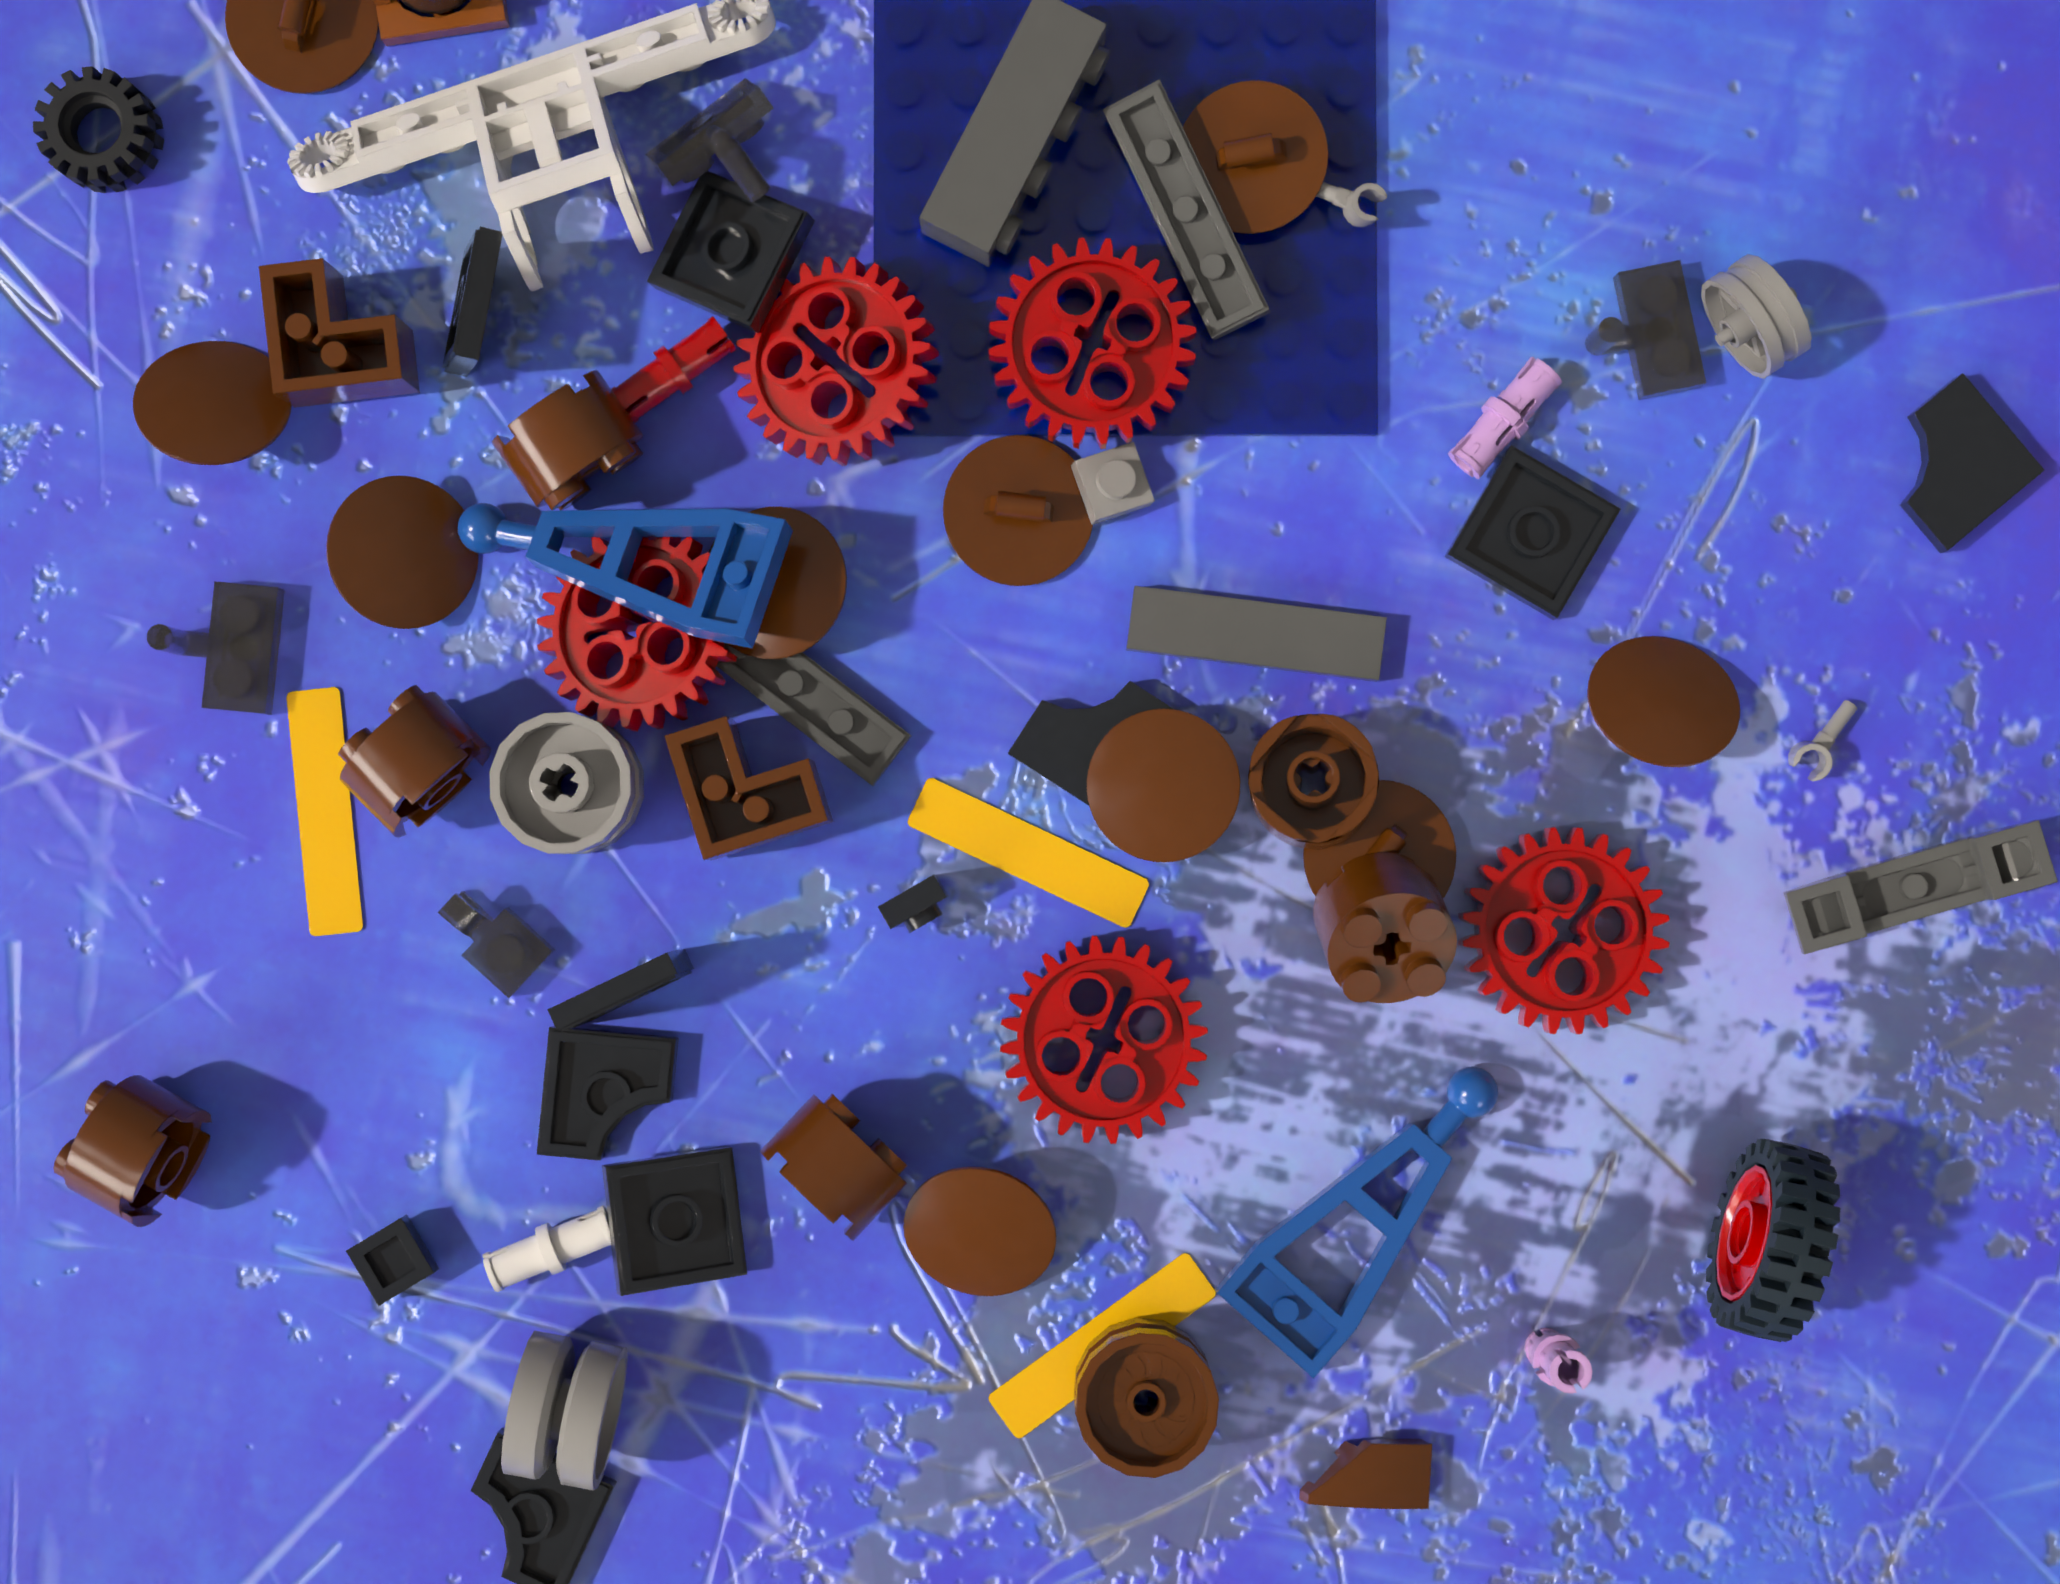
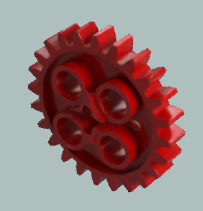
M1083 237L1078 239L1076 256L1068 258L1064 250L1056 243L1052 245L1053 264L1047 267L1035 256L1029 258V268L1033 276L1030 281L1016 274L1011 275L1010 285L1018 295L1017 299L998 296L996 300V308L1008 317V320L993 321L989 324V333L1006 341V343L989 349L990 361L1008 363L1007 367L1000 370L994 376L996 386L1015 384L1016 389L1008 397L1007 406L1009 409L1020 407L1026 403L1030 406L1025 419V425L1028 428L1036 425L1043 418L1050 421L1048 440L1052 442L1059 436L1063 428L1072 430L1073 448L1079 449L1086 432H1094L1100 449H1106L1109 431L1117 429L1121 438L1126 443L1132 442V422L1137 420L1145 428L1152 431L1156 426L1155 416L1151 410L1154 406L1169 413L1174 410L1175 402L1166 389L1185 391L1189 380L1175 368L1194 365L1196 354L1192 351L1179 347L1180 344L1194 339L1197 332L1196 327L1178 324L1177 322L1189 313L1190 302H1170L1169 298L1173 295L1178 285L1177 279L1171 278L1158 284L1154 280L1160 261L1157 259L1150 261L1142 269L1135 266L1137 247L1134 245L1119 259L1113 257V245L1110 238L1104 240L1098 255L1090 254L1088 244ZM1069 289H1082L1091 296L1094 305L1088 312L1082 315L1068 314L1058 304V299L1062 293ZM1110 292H1115L1118 294L1119 300L1108 318L1103 333L1102 346L1106 350L1097 348L1093 352L1078 392L1070 396L1066 393L1065 389L1081 359L1082 341L1079 338L1088 339L1091 336L1107 295ZM1129 314L1141 315L1150 323L1152 332L1141 341L1127 340L1121 336L1117 329L1119 320ZM1047 346L1057 347L1065 353L1068 363L1058 373H1042L1032 363V357L1036 351ZM1108 371L1116 373L1126 383L1127 390L1117 399H1101L1095 395L1090 383L1095 376Z
M829 256L824 258L821 275H818L804 262L800 264V282L794 285L788 279L785 280L781 288L782 295L774 301L759 333L755 332L754 338H744L736 341V346L750 354V360L735 365L734 372L744 379L751 380L737 394L739 398L747 403L756 404L747 417L760 427L767 425L763 436L776 445L784 441L783 450L796 458L805 451L807 459L817 465H822L829 451L833 461L841 466H846L850 456V448H853L858 455L866 460L872 459V440L877 438L889 448L895 446L890 428L895 423L908 430L914 428L911 419L905 413L909 405L927 408L929 404L916 391L918 385L933 384L937 380V377L922 367L923 362L933 360L939 356V351L930 343L921 341L932 334L935 328L926 318H916L925 308L923 303L914 295L906 296L909 287L897 276L888 280V273L880 265L874 263L866 272L865 266L858 259L850 257L842 272L840 265ZM844 306V313L840 322L833 328L825 330V321L829 312L836 307ZM800 326H806L820 341L834 350L846 364L874 386L876 390L874 396L866 397L851 381L838 373L833 365L798 337L797 329ZM888 344L889 351L885 361L879 367L869 369V358L872 352L877 347ZM802 354V366L794 376L785 379V367L789 360L794 356ZM846 393L847 403L844 410L838 416L829 418L828 408L832 399L839 394Z
M591 537L594 554L589 557L575 549L570 552L573 559L600 569L609 542L602 537ZM643 537L627 582L655 593L658 584L663 579L672 576L673 588L667 598L691 608L710 553L707 552L701 555L703 545L692 537H686L682 541L681 537ZM559 577L556 578L564 585L561 593H543L542 598L555 606L554 615L538 618L537 624L551 630L553 637L544 640L537 646L539 651L550 656H557V659L545 668V674L557 680L565 679L557 691L559 696L570 701L578 699L575 707L577 712L588 717H592L597 713V722L603 723L606 726L613 728L620 719L622 727L638 732L644 718L647 725L658 730L663 729L665 710L682 721L688 719L685 704L687 699L690 698L704 706L709 703L707 695L702 688L706 681L724 686L725 679L715 669L718 661L736 662L737 660L735 654L724 648L723 642L691 636L614 601L611 608L604 615L598 617L596 613L597 604L602 596ZM642 617H645L653 622L642 624ZM636 630L637 637H633L624 631L631 632ZM602 631L608 633L593 639L590 643L588 642L589 636L593 633ZM682 637L683 651L680 657L675 662L667 664L665 652L668 645L674 639ZM622 651V667L615 676L608 679L606 675L608 661L614 654Z
M1556 827L1544 828L1542 846L1539 847L1529 833L1519 835L1521 854H1515L1506 846L1498 847L1496 852L1502 867L1498 870L1488 865H1480L1477 869L1488 882L1485 889L1466 888L1464 893L1478 903L1477 911L1458 913V919L1474 925V934L1459 939L1458 945L1476 948L1478 956L1470 960L1464 968L1468 972L1485 971L1488 975L1477 989L1479 994L1489 995L1498 990L1502 992L1495 1009L1496 1011L1506 1014L1517 1005L1521 1006L1518 1016L1519 1025L1529 1028L1535 1022L1538 1015L1542 1014L1544 1032L1556 1034L1563 1017L1571 1033L1582 1034L1584 1019L1588 1015L1597 1027L1606 1028L1608 1027L1606 1008L1611 1006L1620 1014L1629 1015L1631 1009L1625 995L1630 991L1631 993L1647 997L1650 991L1640 980V976L1643 972L1661 974L1663 968L1658 963L1649 958L1651 950L1669 948L1670 942L1663 938L1653 936V927L1670 921L1669 915L1651 913L1649 904L1663 895L1662 889L1642 890L1639 884L1648 875L1649 867L1638 866L1630 870L1626 869L1625 865L1632 851L1628 847H1620L1611 855H1607L1608 835L1597 834L1587 847L1585 846L1583 828H1571L1567 834L1565 844H1562ZM1556 867L1564 870L1571 881V891L1568 897L1557 904L1549 900L1543 889L1547 873ZM1592 884L1598 885V895L1569 924L1568 929L1575 935L1572 942L1557 941L1554 943L1544 958L1537 974L1530 977L1527 974L1528 966L1557 937L1558 931L1551 925L1553 920L1570 919L1579 909L1578 907L1583 902L1589 887ZM1606 907H1611L1620 916L1621 930L1614 940L1606 943L1597 936L1594 924L1598 913ZM1522 918L1531 927L1533 933L1532 942L1524 952L1515 954L1505 944L1504 931L1512 920ZM1572 957L1581 965L1583 977L1580 985L1574 991L1564 993L1557 986L1555 971L1564 959Z
M1091 935L1088 953L1080 955L1070 940L1066 941V961L1059 964L1054 957L1045 952L1042 954L1047 973L1043 977L1028 970H1025L1022 974L1025 981L1032 988L1030 994L1025 995L1011 992L1008 997L1022 1011L1020 1016L1003 1017L1001 1025L1017 1032V1039L1001 1044L1000 1052L1019 1055L1020 1060L1005 1071L1006 1077H1026L1028 1083L1017 1095L1018 1100L1022 1102L1038 1096L1042 1101L1037 1109L1035 1119L1040 1122L1055 1111L1060 1115L1058 1134L1062 1136L1076 1122L1081 1124L1084 1143L1090 1142L1096 1127H1105L1110 1144H1116L1119 1126L1125 1124L1129 1126L1131 1132L1139 1139L1142 1137L1141 1118L1148 1115L1161 1127L1164 1126L1166 1121L1160 1106L1167 1101L1173 1106L1183 1109L1186 1104L1175 1089L1179 1083L1198 1086L1200 1082L1186 1067L1188 1062H1200L1207 1059V1055L1204 1052L1191 1047V1039L1207 1034L1208 1028L1200 1024L1189 1023L1188 1016L1197 1012L1202 1007V1003L1200 1000L1181 1001L1179 995L1187 988L1190 980L1187 977H1182L1168 982L1165 977L1173 961L1166 957L1154 967H1151L1147 964L1150 946L1145 943L1131 957L1126 955L1125 939L1122 936L1117 937L1111 952H1103L1098 936ZM1081 979H1095L1105 987V1003L1095 1013H1080L1070 1003L1069 995L1071 988ZM1127 986L1131 989V995L1113 1030L1114 1036L1121 1041L1120 1046L1117 1050L1106 1048L1103 1051L1088 1088L1085 1091H1079L1076 1088V1083L1090 1058L1094 1046L1092 1040L1086 1034L1090 1027L1096 1030H1101L1104 1027L1120 988ZM1149 1005L1156 1007L1162 1013L1164 1020L1163 1029L1160 1034L1154 1039L1147 1041L1138 1040L1133 1037L1128 1029V1021L1132 1012L1140 1006ZM1057 1037H1065L1077 1044L1080 1055L1078 1062L1073 1068L1068 1071L1059 1072L1052 1070L1045 1064L1042 1053L1050 1040ZM1123 1064L1136 1072L1137 1084L1130 1095L1117 1099L1104 1093L1101 1088V1079L1109 1067Z

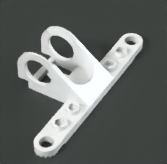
M716 0L714 3L700 8L695 3L350 121L351 127L335 133L326 131L323 137L321 133H315V140L311 141L308 136L304 138L305 145L297 143L294 146L296 151H290V158H288L287 163L301 189L310 193H322L380 173L389 174L396 172L406 164L438 153L455 152L467 143L477 140L488 194L497 211L503 237L526 285L533 292L543 288V284L538 273L537 259L529 235L531 231L522 208L524 205L610 176L616 200L638 251L642 254L654 250L646 219L604 97L617 92L636 90L646 82L678 71H691L707 61L754 46L765 40L773 32L776 25L775 16L769 0ZM742 18H746L747 22L743 23ZM590 129L595 131L598 149L566 160L562 159L558 140ZM535 149L540 169L512 178L511 163L513 156ZM322 162L325 165V167L321 168L320 163Z

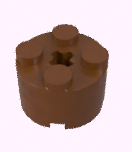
M598 370L583 375L590 385L589 387L575 393L571 386L566 384L512 421L508 427L515 436L513 439L510 440L507 437L497 435L492 441L493 446L538 508L548 505L551 510L558 508L560 511H563L592 490L585 480L601 469L604 473L610 471L614 475L643 455V452L636 444L643 437L642 432Z
M417 685L406 689L392 702L388 708L391 716L373 732L368 728L361 729L341 747L338 753L346 762L340 774V781L395 837L406 835L403 822L408 819L417 827H420L447 806L472 780L464 770L473 758L483 766L491 753L489 745L436 692L424 693Z
M1306 714L1283 719L1262 736L1253 751L1248 774L1250 798L1254 811L1264 827L1276 838L1287 844L1299 848L1320 850L1342 843L1353 836L1364 825L1375 804L1379 786V771L1373 748L1361 731L1348 721L1335 715ZM1319 769L1324 770L1327 773L1324 785L1328 791L1321 794L1319 791L1313 790L1308 795L1300 791L1302 778L1299 773L1302 770L1312 775Z
M1377 852L1354 858L1341 866L1343 873L1334 879L1329 886L1325 882L1318 891L1314 902L1313 918L1329 969L1347 998L1361 1003L1367 1001L1373 1003H1395L1416 996H1431L1440 991L1446 981L1445 973L1455 957L1457 935L1436 881L1429 873L1427 874L1416 866L1414 860L1397 853Z
M141 1075L130 1076L117 1085L109 1080H105L89 1096L85 1105V1114L88 1117L76 1138L70 1140L57 1155L53 1167L54 1173L64 1178L65 1184L70 1190L134 1226L143 1227L151 1224L162 1215V1213L154 1210L153 1207L165 1195L177 1200L192 1180L203 1160L210 1140V1135L200 1130L202 1122H212L211 1115Z
M813 1094L760 1152L769 1161L778 1151L787 1161L781 1168L780 1173L833 1224L842 1214L851 1221L844 1229V1234L854 1241L905 1187L907 1183L899 1175L908 1165L879 1138L869 1147L855 1134L852 1129L860 1120L833 1094L824 1103Z

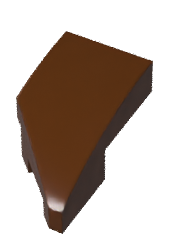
M1422 1439L1363 1440L1358 1446L1344 1441L1334 1452L1338 1457L1335 1462L1315 1483L1307 1481L1300 1489L1299 1500L1313 1505L1372 1509H1429L1432 1444Z

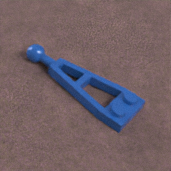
M477 503L468 507L461 514L458 521L459 538L473 552L488 554L498 550L503 545L527 550L525 557L540 570L691 636L753 648L793 529L785 519L727 508L542 511L536 526L507 520L505 514L498 507L488 503ZM564 537H611L600 569L559 553ZM643 537H716L691 608L627 582Z
M1466 1067L1457 1071L1451 1077L1447 1086V1103L1422 1131L1416 1125L1408 1123L1257 1240L1215 1288L1217 1294L1313 1379L1357 1329L1449 1166L1452 1157L1442 1147L1468 1117L1477 1118L1484 1116L1494 1108L1498 1099V1086L1493 1076L1486 1070L1479 1067ZM1412 1149L1425 1162L1395 1215L1392 1216L1361 1188ZM1346 1201L1383 1235L1337 1313L1274 1256Z

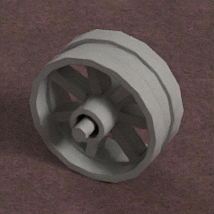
M1747 254L1733 263L1727 272H1719L1702 284L1701 298L1706 315L1717 334L1715 335L1716 342L1720 346L1724 345L1740 366L1753 376L1765 379L1783 367L1785 361L1791 362L1811 348L1812 336L1808 320L1797 299L1795 290L1789 287L1777 271L1760 257Z

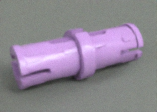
M1530 357L1507 388L1497 398L1491 396L1481 407L1483 414L1475 422L1476 424L1449 451L1448 455L1451 460L1466 474L1479 480L1504 447L1513 438L1519 440L1529 429L1527 422L1535 414L1534 412L1561 385L1562 380L1559 375L1542 360Z
M1540 1328L1542 1333L1540 1337L1533 1331L1526 1339L1524 1349L1532 1367L1540 1369L1535 1372L1536 1375L1543 1382L1550 1386H1555L1564 1393H1577L1574 1388L1576 1383L1582 1389H1585L1591 1381L1593 1371L1590 1361L1583 1352L1576 1350L1580 1348L1579 1344L1566 1334L1558 1333L1551 1328Z

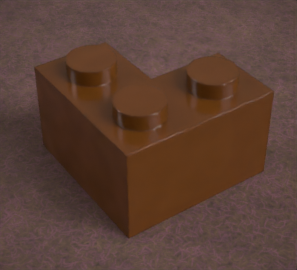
M323 258L259 266L274 395L296 408L420 393L413 330L395 314L348 320L343 275Z
M725 716L664 736L703 860H716L834 822L815 762L807 758L752 776L735 720Z

